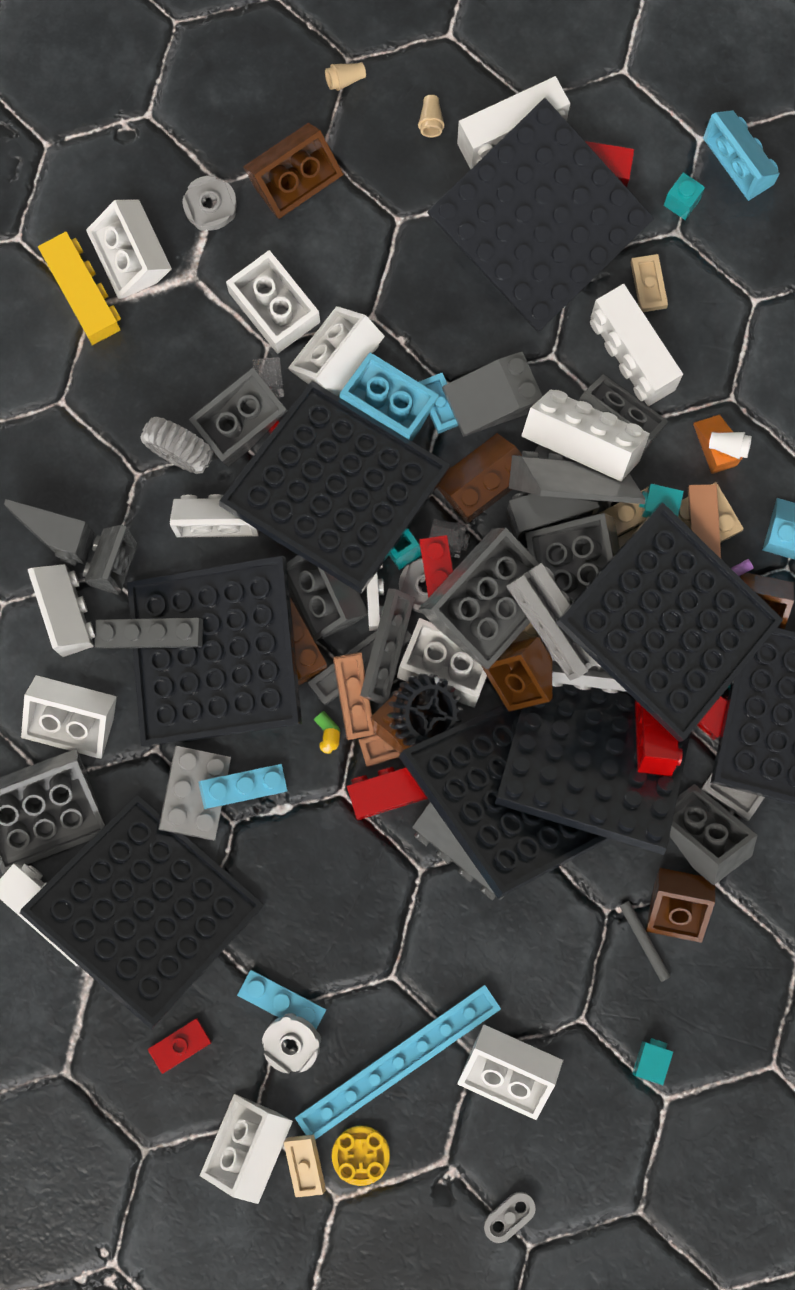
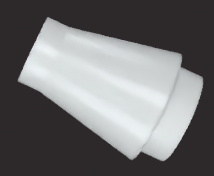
M712 432L709 448L739 460L741 457L748 458L752 436L745 435V432Z

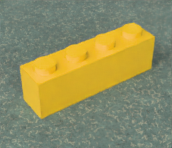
M64 232L39 245L38 248L91 344L94 345L119 332L120 328L117 321L121 320L114 305L108 307L104 300L108 298V295L101 282L97 285L95 284L92 276L96 275L89 260L83 262L79 254L83 253V250L77 239L71 240L68 233Z

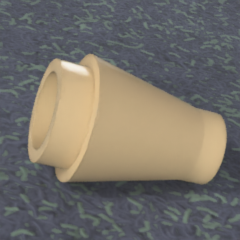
M363 63L331 64L330 68L325 69L328 87L330 90L336 89L339 91L360 79L366 78V70Z
M427 95L423 99V108L418 127L422 135L437 137L442 133L445 126L439 97Z

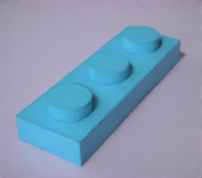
M282 764L198 782L204 809L287 792Z
M250 970L237 995L279 1018L285 1014L293 1013L309 1021L315 1029H317L327 1010L253 970Z

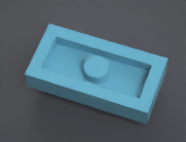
M443 373L420 381V384L439 395L429 413L437 433L439 434L457 427V421L442 390V387L447 384Z

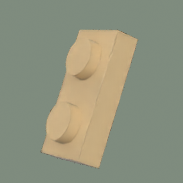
M658 254L632 258V273L641 311L648 312L667 309L668 302Z
M315 1136L287 1137L284 1141V1147L295 1197L323 1195L326 1187Z

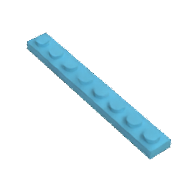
M483 985L295 1117L296 1121L306 1135H314L315 1139H317L501 1010L500 1006L487 987Z

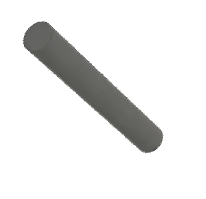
M630 901L621 904L619 907L660 981L662 982L670 978L671 975Z

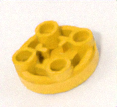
M364 1125L350 1127L342 1132L334 1143L332 1150L334 1169L342 1180L352 1185L365 1186L376 1182L383 1176L389 1164L390 1152L387 1141L380 1132L372 1127Z

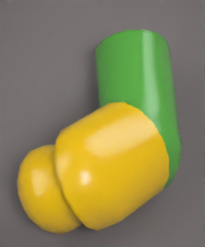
M323 711L314 721L324 731L323 741L319 743V747L322 752L329 754L339 746L340 728Z

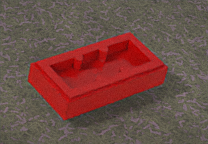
M196 1018L147 1050L160 1072L164 1074L211 1044L212 1041L198 1018Z

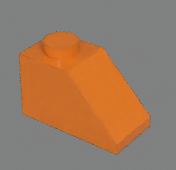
M720 415L693 424L711 474L739 464L743 457L739 460L709 448L712 432H733Z

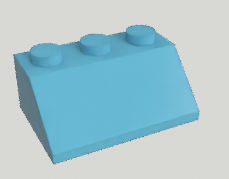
M734 110L712 114L703 139L749 201L775 184L779 176L778 167L772 159H768L763 152L761 142L757 138L752 137L745 120L742 117H738Z
M371 352L340 392L341 399L410 441H413L421 430L439 396Z
M779 498L776 499L763 551L795 560V503Z

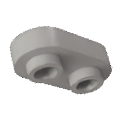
M516 1192L501 1203L484 1221L486 1236L495 1243H503L533 1218L536 1210L531 1196L524 1192ZM517 1202L525 1203L524 1211L518 1212L515 1210ZM496 1221H501L504 1224L501 1231L493 1229V1224Z

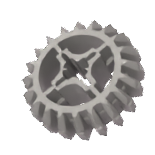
M153 417L145 424L142 430L143 433L140 436L141 441L159 457L190 473L200 474L208 468L213 456V450L209 444L197 437L196 434L191 433L179 424L177 425L160 417Z

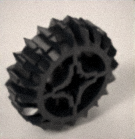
M421 673L418 674V678L416 676L408 677V683H399L401 691L395 690L392 692L396 697V701L388 703L391 707H394L393 712L387 714L389 718H394V721L389 726L391 729H397L394 736L398 739H403L402 743L405 746H414L454 728L455 723L462 722L457 717V712H461L463 709L456 706V703L461 698L458 695H453L456 688L448 685L446 679H439L434 674L428 676ZM419 694L417 701L411 704L414 698ZM418 709H427V712L433 713V715H424V713L419 712ZM409 714L412 717V725L410 722ZM438 721L437 725L432 729L433 724Z

